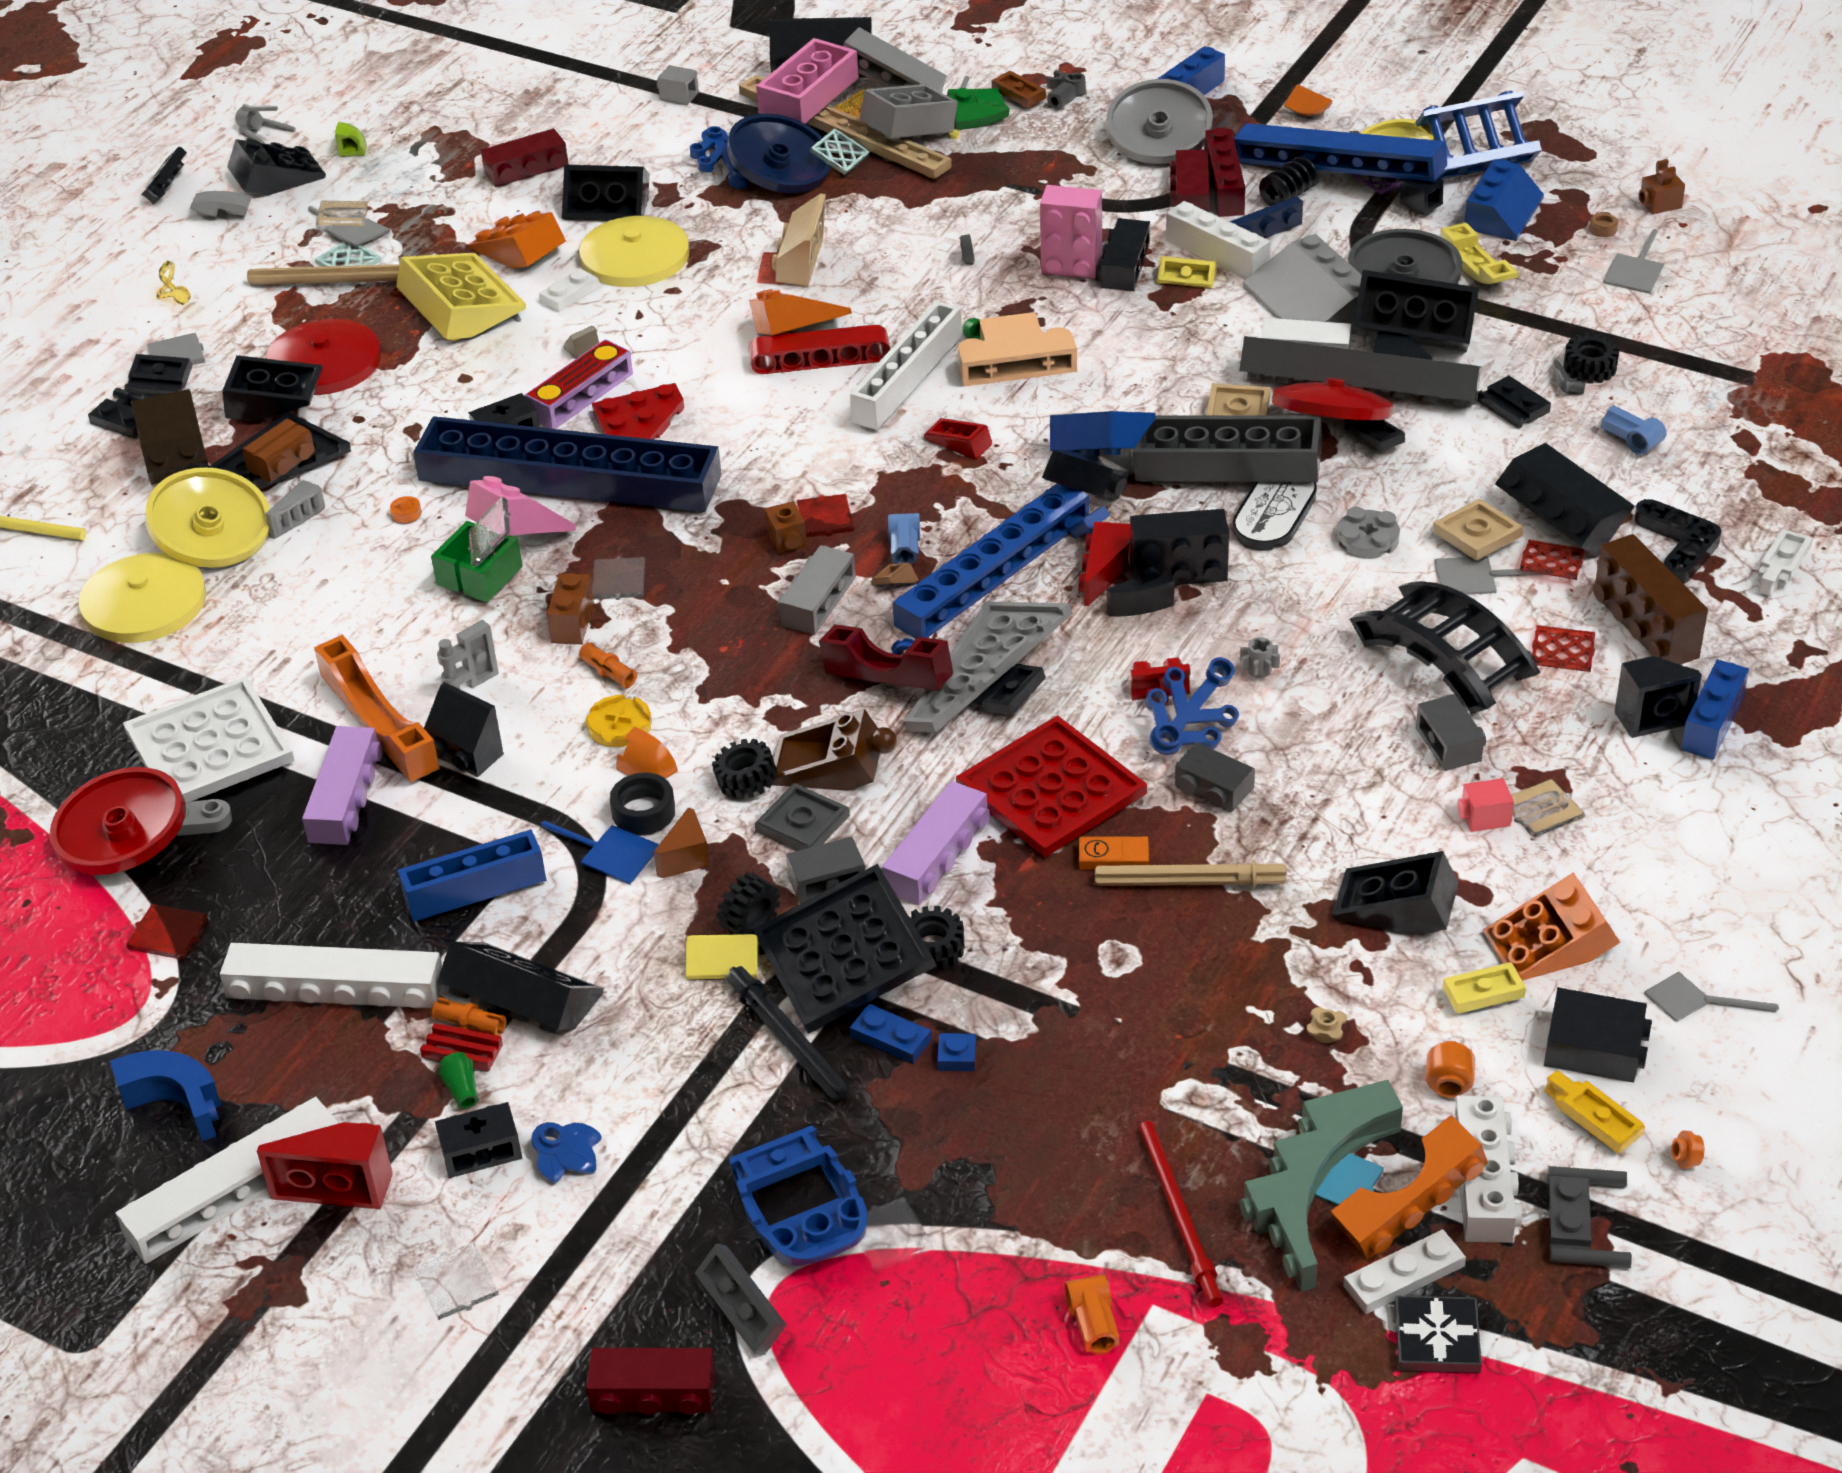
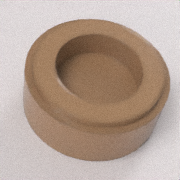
M1598 213L1591 217L1589 230L1592 234L1599 237H1610L1616 234L1618 219L1608 213Z

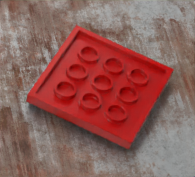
M1058 715L956 776V783L987 793V809L990 810V814L1044 858L1147 794L1146 782Z

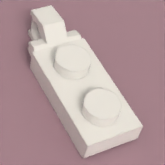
M1785 529L1781 530L1760 563L1758 576L1762 577V583L1759 593L1772 596L1776 591L1778 583L1786 585L1788 581L1790 582L1811 549L1813 538Z

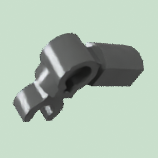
M1055 70L1054 77H1046L1047 87L1054 89L1047 96L1050 108L1060 110L1072 101L1075 96H1082L1086 93L1085 75L1082 73L1064 74L1062 71Z

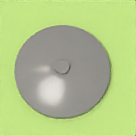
M1170 79L1142 81L1126 88L1114 98L1107 112V133L1114 147L1128 158L1148 164H1168L1170 161H1175L1176 150H1200L1204 146L1205 130H1212L1213 126L1212 109L1206 97L1191 85Z

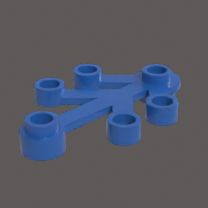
M718 126L708 127L701 134L703 141L690 145V157L698 159V170L701 172H711L714 169V165L722 158L730 171L729 185L735 189L747 188L750 185V181L734 168L728 158L726 151L727 132ZM715 149L709 156H706L707 150Z
M1217 657L1211 660L1206 670L1207 679L1189 701H1187L1183 684L1185 679L1184 672L1178 667H1170L1166 670L1163 683L1171 690L1176 717L1171 723L1165 708L1167 701L1166 693L1158 688L1149 691L1145 704L1148 709L1153 711L1156 727L1152 729L1149 736L1150 744L1155 751L1163 755H1172L1177 753L1182 745H1194L1195 742L1215 749L1222 738L1221 732L1217 728L1210 726L1206 727L1203 731L1182 730L1187 724L1218 722L1226 728L1235 725L1239 712L1232 705H1224L1221 708L1200 709L1217 687L1226 686L1231 681L1235 669L1228 659ZM1169 676H1175L1179 681H1173ZM1151 697H1157L1161 702H1154ZM1223 714H1230L1233 719H1228ZM1206 735H1211L1215 741L1208 740ZM1161 738L1168 739L1170 743L1163 741Z

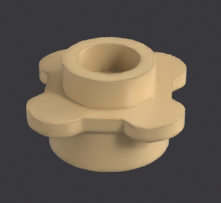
M1322 1007L1312 1009V1021L1307 1025L1308 1034L1322 1043H1332L1343 1036L1342 1024L1347 1022V1016L1344 1012H1334Z

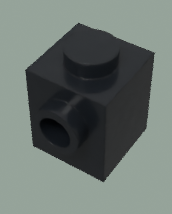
M1439 178L1435 182L1411 179L1400 180V204L1425 216L1443 204V180Z

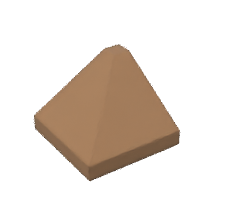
M910 563L889 564L874 576L870 582L872 585L916 583L918 578Z

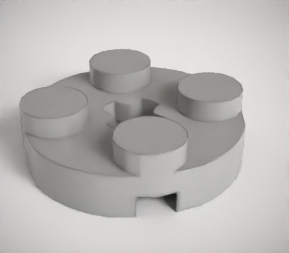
M1352 507L1347 510V515L1341 518L1337 526L1338 544L1341 545L1342 543L1346 547L1347 553L1358 558L1381 557V552L1390 549L1391 553L1399 544L1400 527L1396 522V515L1390 511L1380 512Z

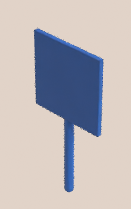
M547 821L541 823L543 828L592 847L580 862L581 865L629 885L653 858L654 851L659 845L613 825L608 828L598 842H595Z

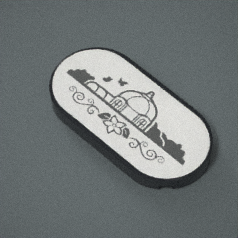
M1255 482L1233 518V533L1238 536V541L1242 545L1256 550H1271L1273 546L1280 544V547L1287 545L1293 539L1316 500V482Z

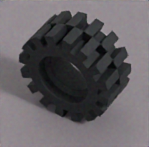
M1584 333L1583 338L1580 334L1576 335L1575 339H1569V342L1566 344L1563 368H1565L1567 374L1570 373L1569 376L1572 379L1578 377V381L1581 382L1586 379L1591 384H1593V380L1602 383L1603 378L1608 381L1617 371L1619 346H1616L1614 340L1609 341L1607 336L1600 338V334L1590 337V333Z
M746 738L741 739V744L736 745L734 741L730 743L731 748L728 749L724 746L720 749L722 754L717 753L715 755L712 767L721 792L724 795L727 793L729 798L733 799L735 795L737 800H743L744 795H748L749 799L753 798L754 792L758 791L761 795L765 792L764 786L770 788L773 785L771 780L776 781L777 768L770 748L766 746L765 742L761 741L758 743L757 739H752L748 743Z
M745 873L744 877L742 875L737 877V884L732 882L728 886L731 890L728 893H723L724 902H719L717 907L721 911L716 913V918L719 919L718 925L730 934H754L752 929L769 921L771 917H776L778 912L774 909L780 906V901L777 900L781 897L780 892L777 891L778 888L758 875Z
M935 905L934 911H929L928 906L922 907V913H919L917 909L911 911V917L909 918L921 938L930 935L943 937L942 940L935 942L924 941L936 965H941L942 970L949 968L948 962L953 965L958 963V957L962 958L964 954L963 949H965L963 921H960V916L957 913L952 915V910L948 908L941 912L940 906ZM937 967L930 969V972H937Z

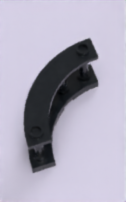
M1417 581L1402 584L1398 588L1403 598L1384 611L1360 612L1349 619L1364 647L1371 645L1394 647L1395 645L1406 647L1408 654L1417 658L1426 666L1435 665L1445 675L1443 681L1457 696L1461 704L1467 706L1470 714L1487 710L1496 704L1491 691L1512 676H1514L1516 681L1541 673L1532 653L1526 650L1515 634L1495 614L1463 592L1439 583ZM1430 613L1449 617L1433 629L1427 628L1418 622ZM1461 625L1467 626L1480 636L1461 650H1455L1443 639V637ZM1491 646L1506 665L1486 679L1481 680L1467 661Z

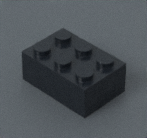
M1224 509L1130 516L1129 565L1132 579L1134 578L1140 585L1167 574L1174 580V585L1228 581L1229 528Z

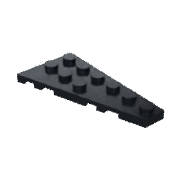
M287 412L207 468H217L236 473L252 482L257 488L262 489L352 451L350 442ZM288 418L297 423V425L309 429L315 452L308 459L303 460L290 469L285 475H280L279 478L269 483L261 479L260 476H256L248 471L242 450Z

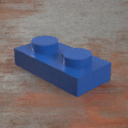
M868 1004L850 1027L851 1038L911 1064H914L932 1040L930 1029L871 1004Z

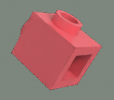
M1504 778L1463 785L1462 798L1458 799L1457 803L1458 812L1461 819H1466L1471 832L1511 826L1514 800Z

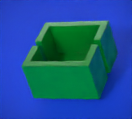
M466 521L431 555L436 585L458 593L463 590L464 595L484 602H488L523 567L517 537L511 535L501 536L495 532L491 533L490 529L470 521Z

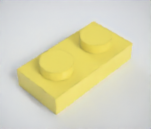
M1512 962L1443 979V990L1456 1014L1525 998L1526 986Z

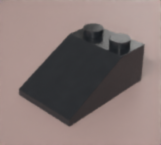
M236 355L222 390L225 418L240 421H257L309 406L323 371V365Z
M1444 851L1346 868L1332 916L1336 921L1411 935L1446 930L1459 881Z

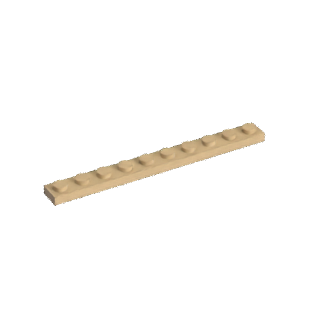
M759 75L749 78L739 85V94L758 102L756 85L765 78ZM828 105L807 122L808 125L830 133L835 128L868 151L924 174L929 178L936 179L952 168L951 158L903 137L900 140H889L885 138L883 133L870 129L869 125L862 122L859 118Z

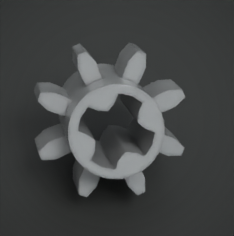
M1263 637L1249 640L1248 648H1240L1241 669L1247 670L1251 676L1256 678L1271 675L1272 668L1280 667L1278 645H1273L1269 639Z

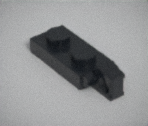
M178 146L165 159L141 195L146 197L153 205L165 195L164 190L174 180L171 174L175 176L184 166L181 160L187 152L182 147Z

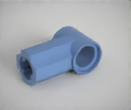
M1615 405L1607 410L1601 423V428L1625 440L1630 450L1638 455L1646 454L1667 436L1664 424L1657 418L1651 417L1643 420Z
M919 513L888 514L891 560L896 564L910 563L912 565L918 561Z

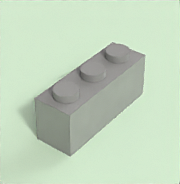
M820 545L813 556L808 557L805 567L799 575L794 576L791 586L786 593L781 594L778 599L777 611L780 612L781 626L816 635L856 578L854 554Z

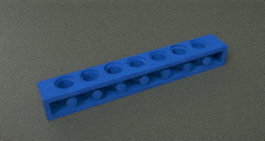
M1057 483L1050 489H1047L1039 497L1026 504L1021 510L1005 519L1003 523L983 535L974 544L964 549L956 557L943 564L938 570L893 601L894 626L915 639L918 637L929 638L1070 533L1068 528L1089 514V495L1083 491Z

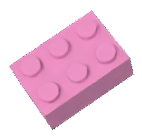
M1046 185L1040 202L1041 274L1096 279L1099 259L1102 260V190Z

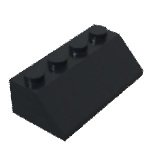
M872 17L770 19L771 73L813 38L843 46L844 42L858 27L872 34ZM858 73L859 78H867L864 75Z
M1543 443L1513 458L1495 483L1496 486L1596 557L1599 556L1600 545L1612 539L1635 507L1634 504L1547 443Z
M450 941L438 978V983L450 987L449 993L467 999L471 995L480 999L478 1003L480 1006L492 1010H499L500 1007L510 1011L509 1017L523 1022H529L532 1019L540 1023L539 1029L553 1034H559L560 1030L576 1029L604 991V988L486 942Z

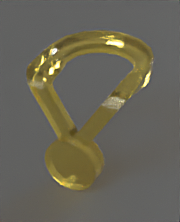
M167 260L159 269L158 275L164 285L157 291L156 298L173 297L178 304L184 305L191 299V294L187 288L183 286L176 287L172 283L175 264ZM170 268L168 277H166L164 274Z

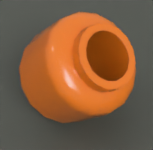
M1445 1041L1433 1046L1428 1051L1426 1082L1432 1090L1445 1098H1455L1472 1088L1475 1080V1056L1471 1049L1456 1041Z

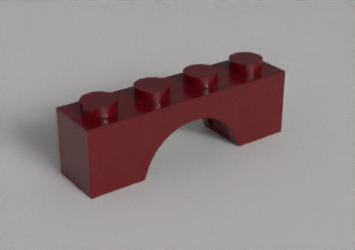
M1215 128L1213 130H1205L1204 150H1208L1209 172H1212L1214 204L1217 216L1245 215L1246 187L1232 129Z
M834 624L819 640L825 674L836 675L842 678L862 679L869 682L895 684L899 687L921 688L926 691H939L954 674L947 640L918 637L904 654L897 655L878 648L867 637L863 628Z

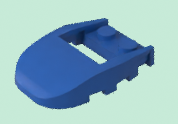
M813 1125L729 1158L747 1220L779 1262L792 1266L816 1263L854 1247L864 1238L868 1221L867 1209L863 1198L859 1197L856 1189V1179L850 1169L845 1170L840 1164L838 1155L830 1145L822 1147L816 1140V1129ZM819 1165L837 1199L769 1226L757 1206L752 1192Z

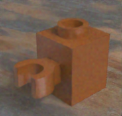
M1668 159L1656 162L1655 175L1642 178L1641 189L1638 193L1639 201L1652 215L1680 209L1683 205L1685 183L1676 175V168L1674 166L1668 167Z

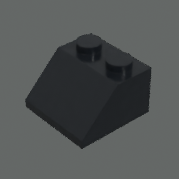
M1655 656L1624 662L1621 665L1614 713L1631 738L1683 727L1698 698L1702 674L1699 670Z
M446 682L441 684L424 729L434 740L438 759L454 765L461 771H466L479 777L504 754L495 706Z

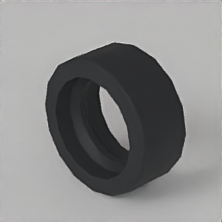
M648 772L635 773L618 781L610 792V807L614 823L618 828L635 835H649L664 829L675 816L674 793L669 781L660 775ZM640 797H652L661 801L655 807L647 810L635 811L624 807L631 800Z

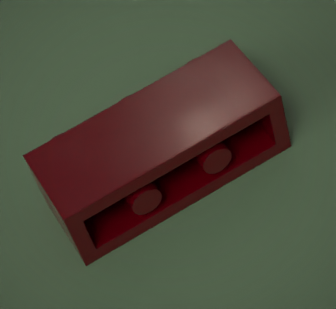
M554 128L481 149L484 173L495 187L562 168L564 164L569 165L566 143Z
M1176 150L1175 161H1170V207H1176L1185 201L1209 212L1208 150Z
M591 1348L586 1385L590 1411L603 1414H615L617 1412H641L643 1414L681 1412L688 1415L699 1412H712L716 1375L713 1349Z

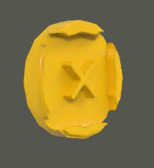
M625 695L605 697L594 703L590 708L589 715L586 716V727L589 736L596 743L607 747L627 746L629 741L625 740V737L634 726L648 733L652 724L648 705L640 698L634 696L633 700L626 699Z

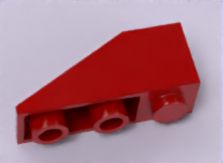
M1094 521L1092 534H1087L1085 550L1089 554H1083L1082 572H1085V574L1079 575L1078 592L1084 593V606H1089L1128 569L1130 524Z

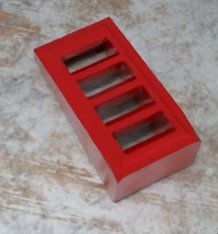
M940 418L924 434L926 440L974 459H978L992 445L989 429L985 424Z

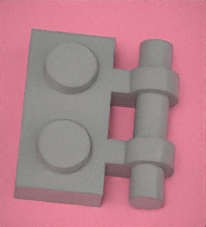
M483 619L457 633V645L452 647L449 639L439 641L437 658L438 663L443 666L441 674L442 683L446 682L460 689V685L466 682L470 687L475 688L499 674L491 627ZM461 661L462 666L456 669L455 664Z

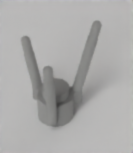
M243 104L235 115V121L240 126L239 132L245 133L251 139H255L260 143L265 142L251 130L260 128L262 123L290 131H295L296 128L285 123L263 118L258 112L277 111V106H250Z

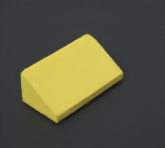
M1161 256L1156 282L1158 284L1212 289L1217 273L1216 261Z
M757 935L687 936L686 979H726V976L730 973L729 969L733 966L736 968L743 966L753 978H757L759 963Z

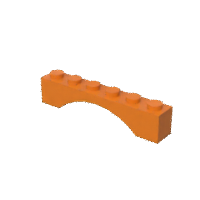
M343 634L314 647L320 676L363 727L375 728L377 739L382 742L383 751L410 783L440 769L433 738L419 722L407 720L389 703L372 679L358 651Z

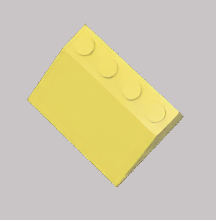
M476 253L401 257L396 287L446 340L458 341L461 338H472L526 309V303Z

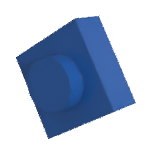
M1103 505L1087 514L1069 527L1068 530L1074 539L1084 533L1086 535L1092 534L1094 521L1102 522L1110 514Z
M939 1033L938 1071H975L976 1034Z

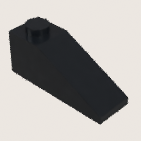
M1053 449L1042 478L1100 497L1119 499L1127 486V478L1130 471L1103 457Z

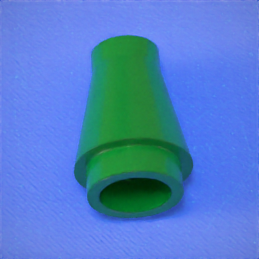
M455 1052L445 1056L439 1063V1077L455 1099L458 1108L468 1109L475 1106L479 1102V1097L476 1090L473 1060L462 1052Z

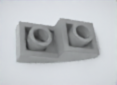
M231 191L196 193L190 209L197 211V213L203 216L217 217L220 209L225 210L231 215L245 216L252 196Z

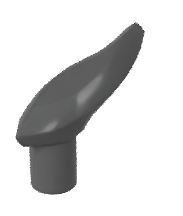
M1555 359L1553 364L1557 384L1564 393L1575 392L1583 394L1586 383L1571 380L1562 364Z

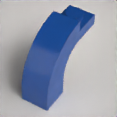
M164 1050L142 1051L109 1061L126 1110L156 1100L176 1101L185 1105L191 1111L202 1141L216 1137L212 1122L219 1120L215 1108L221 1106L214 1080L201 1063L187 1055Z

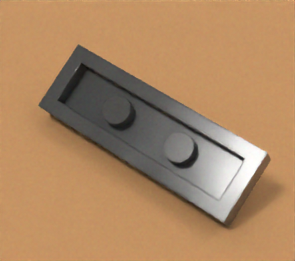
M715 1244L696 1270L695 1275L752 1352L765 1355L787 1324L727 1245Z

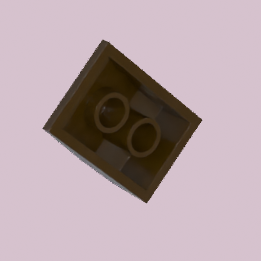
M190 389L131 401L151 485L158 484L168 476L183 470L209 467Z

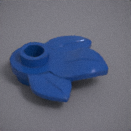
M553 1122L540 1124L534 1129L531 1138L532 1146L538 1154L536 1164L538 1171L554 1184L562 1178L565 1170L594 1174L597 1165L592 1147L601 1141V1134L593 1127L584 1123L574 1122L565 1126ZM545 1137H553L556 1140L550 1141L547 1140Z

